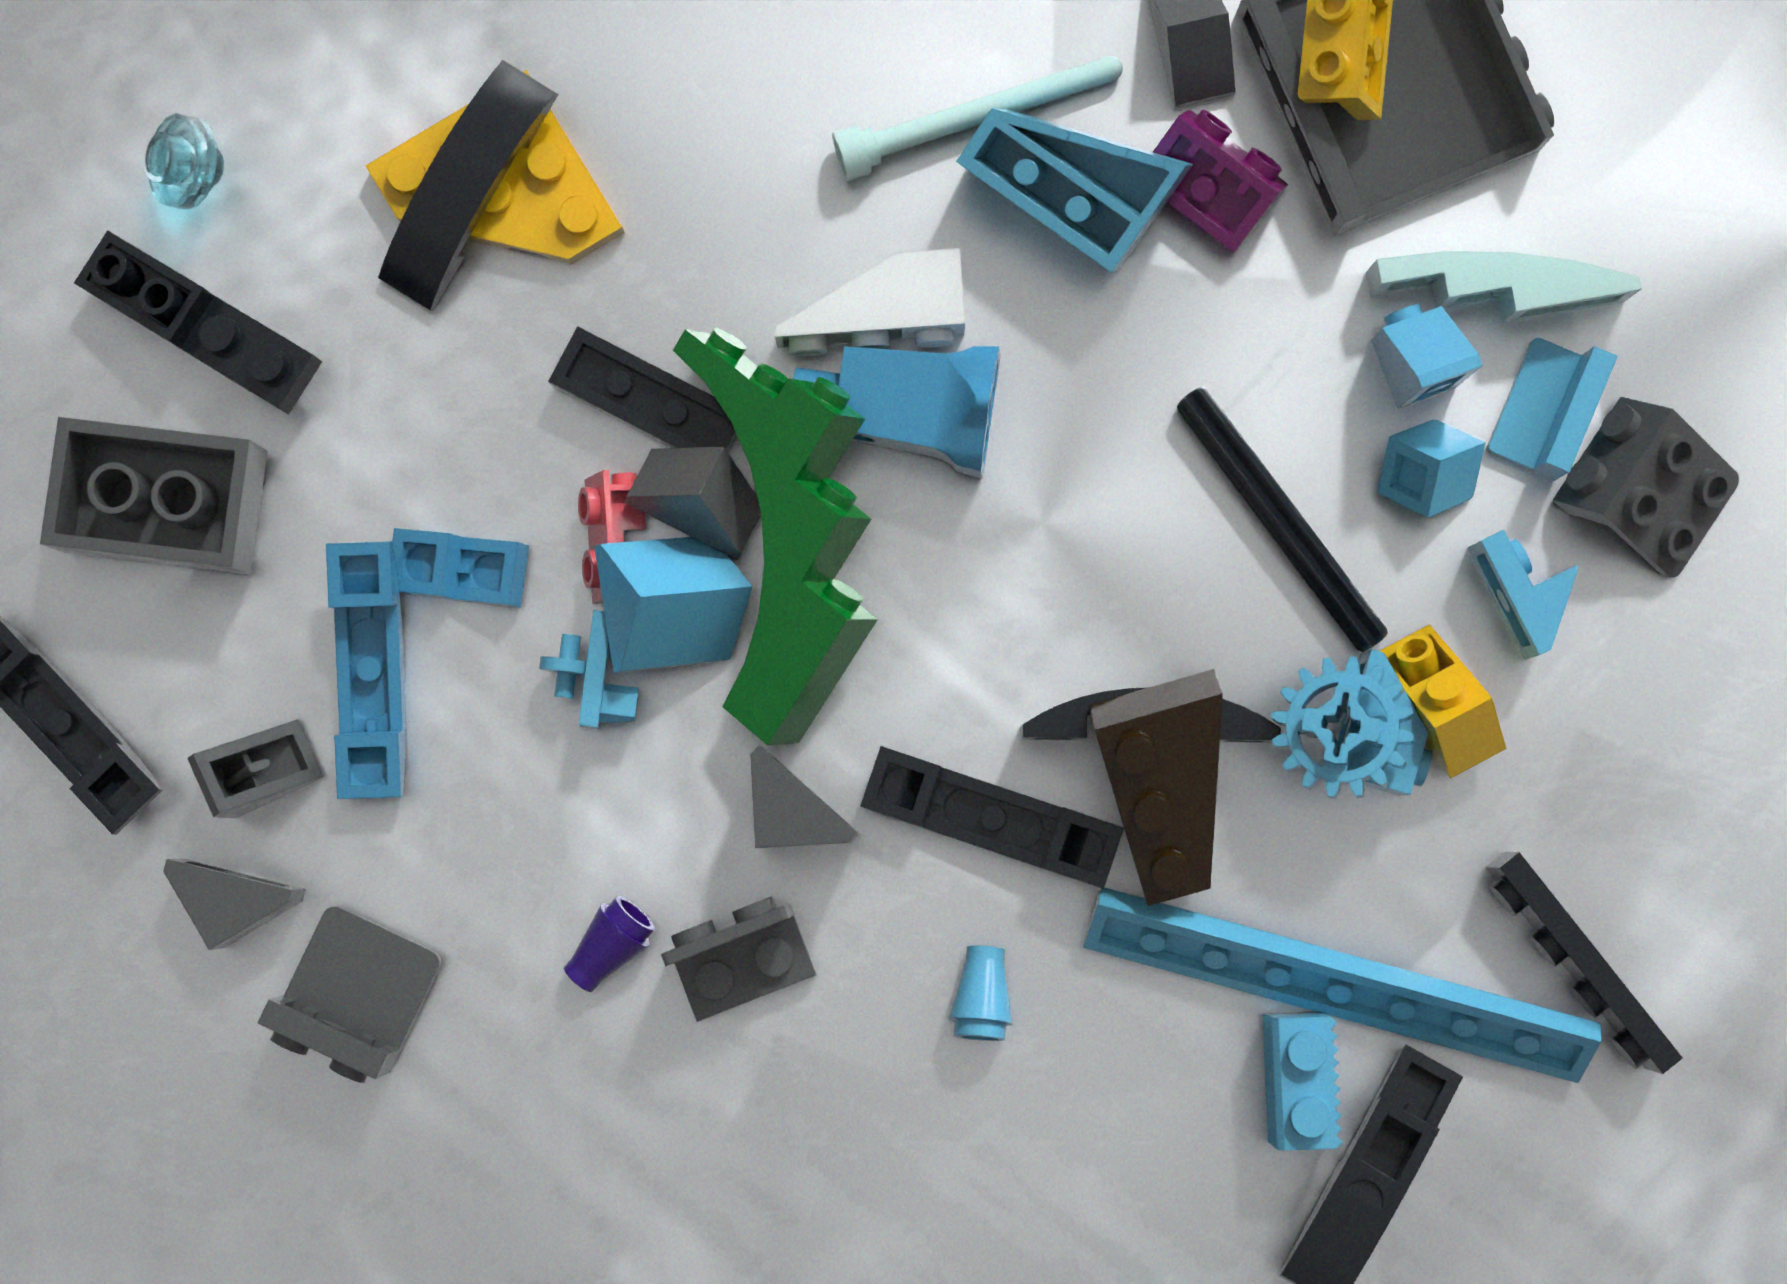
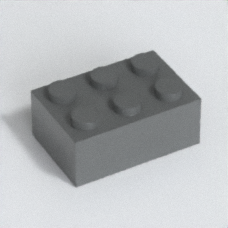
M58 417L40 544L64 553L251 575L268 451L248 439Z

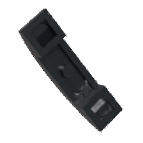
M504 60L500 62L468 104L421 180L388 248L378 275L380 280L428 310L434 311L464 259L459 253L521 147L526 149L529 147L559 95L558 93Z
M0 616V707L73 784L69 789L112 835H117L163 789L140 758L88 699L37 648Z
M1146 688L1104 691L1059 704L1024 723L1020 727V740H1085L1087 738V715H1091L1090 704ZM1225 699L1222 700L1220 742L1273 743L1272 739L1281 734V727L1264 716Z
M880 746L860 807L1102 889L1105 888L1124 827L1005 789Z

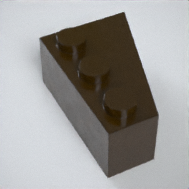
M1215 669L1090 704L1094 730L1147 906L1211 888L1223 692Z

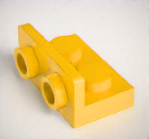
M1307 0L1298 97L1304 103L1338 102L1356 120H1381L1393 0Z

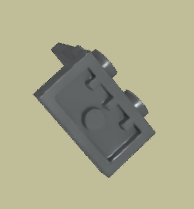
M771 896L733 911L732 914L736 922L734 925L716 931L713 921L709 920L671 936L675 948L662 953L661 956L665 967L673 963L675 964L697 1022L817 975L790 903L776 908Z

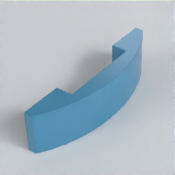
M392 541L327 543L328 608H334L339 733L334 735L337 799L402 797L406 746L405 664L401 605Z

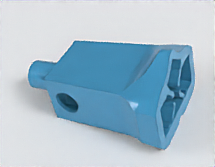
M844 346L840 373L796 367L793 379L815 382L817 377H822L835 383L850 395L851 398L847 405L865 418L852 441L936 457L949 463L957 472L983 479L1000 366L999 346H973L954 353Z

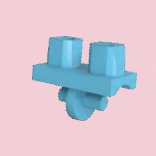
M593 610L587 661L578 660L581 636L562 634L559 658L541 656L539 669L557 673L554 697L573 699L576 675L585 676L578 724L580 727L599 729L600 722L611 724L635 722L639 688L605 684L608 659L612 660L604 611Z

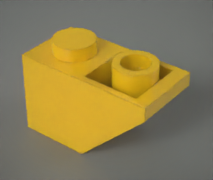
M1430 624L1380 650V652L1386 655L1428 731L1425 748L1432 750L1433 758L1450 779L1507 749L1493 698Z

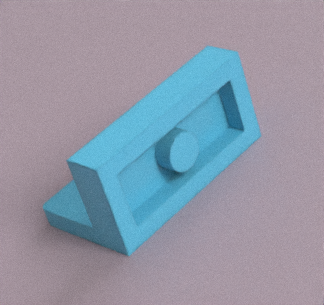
M1539 337L1532 340L1487 444V452L1553 481L1568 474L1618 356L1596 346L1580 355Z

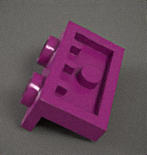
M1188 110L1177 117L1153 150L1154 153L1193 164L1167 202L1234 253L1288 184L1278 176L1282 168L1271 157L1256 148H1251L1247 153L1231 141L1228 137L1232 130L1218 117L1206 110H1201L1198 115Z

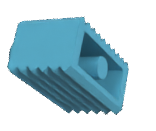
M1320 1012L1262 1014L1268 1143L1272 1144L1275 1149L1283 1151L1337 1149L1343 1143L1336 1136L1342 1130L1336 1123L1342 1116L1336 1110L1341 1101L1335 1097L1340 1088L1334 1083L1340 1075L1333 1070L1339 1064L1333 1057L1339 1049L1332 1044L1338 1037L1332 1031L1337 1022L1332 1017Z

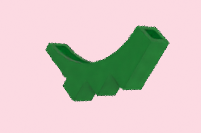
M714 328L710 334L685 329L673 351L706 383L730 419L751 468L762 519L764 570L758 618L744 665L722 707L767 746L799 743L878 620L860 605L863 598L854 588L840 580L834 579L872 520L854 505L857 497L852 491L829 478L865 421V418L847 405L851 398L850 395L841 387L825 378L817 377L815 382L787 378L771 366L763 363L756 365L743 355L747 349L745 344L724 330Z

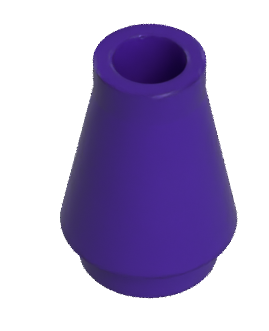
M616 896L610 904L602 903L573 957L564 966L565 973L580 988L593 992L602 981L650 946L648 937L655 930L654 923L638 906L622 896Z

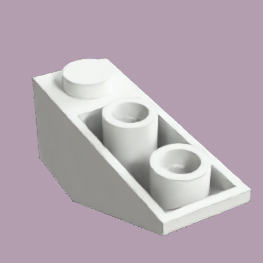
M960 248L897 252L775 326L774 335L777 348H789L791 356L806 357L827 353V345L852 343V347L889 349L891 340L915 339V346L921 348L943 347L953 344V336L964 335L966 324Z

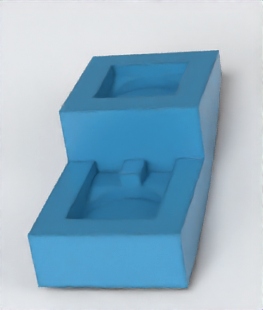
M394 528L392 543L399 593L521 608L529 545L512 541L461 537L451 533Z

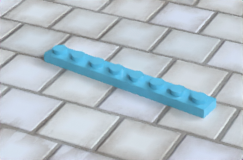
M1108 888L1100 889L1086 930L1083 946L1086 949L1579 1083L1601 1043V1023L1171 905L1158 903L1147 906L1145 898Z

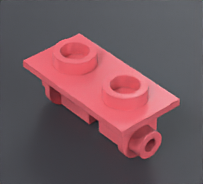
M602 470L586 478L585 487H582L579 492L578 514L581 524L588 526L589 550L584 552L582 559V576L586 588H592L593 604L603 602L594 546L624 542V531L646 530L645 513L624 503L637 477L636 473L612 474V484H610L609 470Z

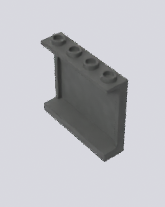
M1307 0L1240 1L1236 13L1334 237L1537 153L1554 136L1552 128L1555 122L1552 108L1544 94L1541 92L1535 93L1526 72L1529 70V59L1525 47L1517 36H1510L1501 16L1504 12L1503 0H1393L1381 120H1356L1338 102L1304 103L1298 97Z

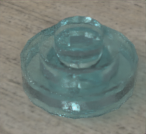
M176 113L166 117L157 128L155 135L148 144L145 155V168L153 195L163 205L189 210L199 206L214 185L220 181L224 171V158L218 149L212 128L204 119Z

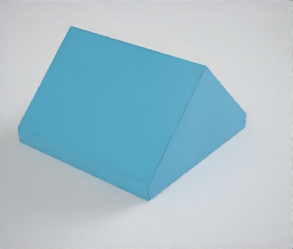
M693 537L606 543L594 546L614 673L719 662L731 659L753 586L728 555Z

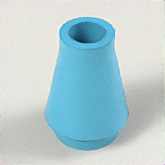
M967 946L966 961L949 1016V1020L955 1022L954 1037L980 1041L1005 1040L1006 1026L1013 1025L1004 965L1005 949L992 946Z

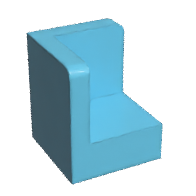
M1430 420L1389 436L1378 494L1427 518L1464 503L1474 495L1486 442L1439 420Z

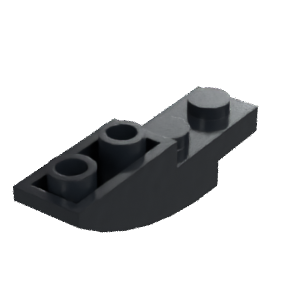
M108 230L74 281V284L288 415L323 362L310 352L216 297L202 286Z
M1407 1044L1400 1049L1343 1160L1338 1162L1280 1272V1277L1292 1284L1355 1283L1440 1130L1437 1127L1463 1076Z

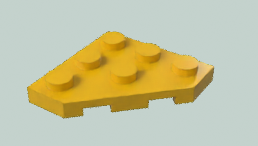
M527 70L523 71L525 74L529 75ZM468 104L365 165L399 221H401L414 193L440 147ZM550 109L527 149L523 147L519 149L467 240L509 250L514 248L546 256L550 260L572 265L625 232Z

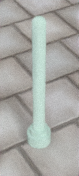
M1107 56L874 133L870 127L859 130L857 125L832 133L836 155L846 180L859 178L871 174V167L881 164L882 156L980 125L991 108H1005L1020 112L1114 81L1121 76L1123 66L1118 58Z

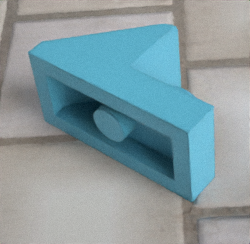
M1504 529L1469 546L1468 549L1524 659L1536 657L1550 651L1577 575L1578 565L1532 585L1527 575L1532 572L1530 559L1521 543L1517 539L1509 540Z

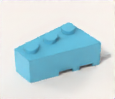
M991 108L956 161L1111 273L1123 266L1193 165L1005 108Z

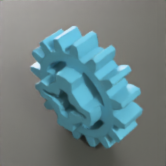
M1350 656L1345 671H1337L1329 657L1323 658L1322 675L1315 678L1308 670L1302 668L1298 671L1300 680L1304 684L1300 691L1297 692L1287 687H1283L1280 691L1282 696L1291 705L1288 711L1272 712L1271 719L1279 725L1286 727V733L1272 739L1273 746L1276 749L1292 750L1293 754L1282 765L1288 773L1304 767L1307 771L1303 776L1302 786L1309 791L1320 780L1326 781L1327 796L1331 799H1337L1342 785H1350L1356 798H1363L1365 791L1364 781L1372 778L1376 784L1384 789L1389 784L1383 769L1388 764L1399 769H1404L1407 765L1406 761L1396 750L1398 745L1415 744V735L1407 730L1400 729V723L1407 722L1415 717L1412 707L1409 706L1395 707L1394 702L1403 694V687L1398 682L1383 688L1380 684L1383 681L1385 672L1381 666L1376 665L1365 676L1360 674V664L1357 657ZM1335 687L1334 697L1318 709L1307 707L1310 701L1319 693ZM1363 690L1373 695L1380 702L1385 710L1387 722L1368 717L1361 707ZM1348 701L1350 717L1354 724L1361 728L1359 734L1350 733L1346 736L1345 744H1341L1339 754L1336 737L1332 731L1326 728L1329 722L1338 723L1340 721L1342 713L1346 712ZM1300 734L1318 738L1324 745V767L1308 756L1302 745ZM1368 747H1382L1376 757L1369 763L1357 769L1349 770L1351 769L1352 759Z

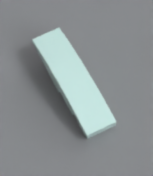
M1441 251L1379 258L1366 271L1370 296L1432 286L1436 308L1440 306L1450 308L1498 299L1502 323L1627 301L1642 289L1638 276L1576 260L1515 252Z

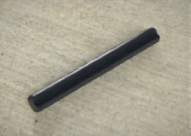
M1201 386L1183 397L1177 405L1178 412L1355 648L1364 652L1382 641L1388 634L1386 626L1207 388Z

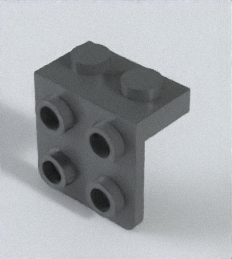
M1620 397L1613 409L1603 419L1601 427L1578 462L1571 468L1553 501L1567 514L1610 526L1660 574L1676 577L1682 572L1739 484V475L1673 408Z
M330 907L324 911L284 996L269 999L257 1023L274 1031L270 1040L284 1049L306 1055L310 1048L331 1058L332 1061L329 1068L343 1077L360 1083H364L367 1076L377 1079L391 1072L440 969L441 958L434 950L343 907Z

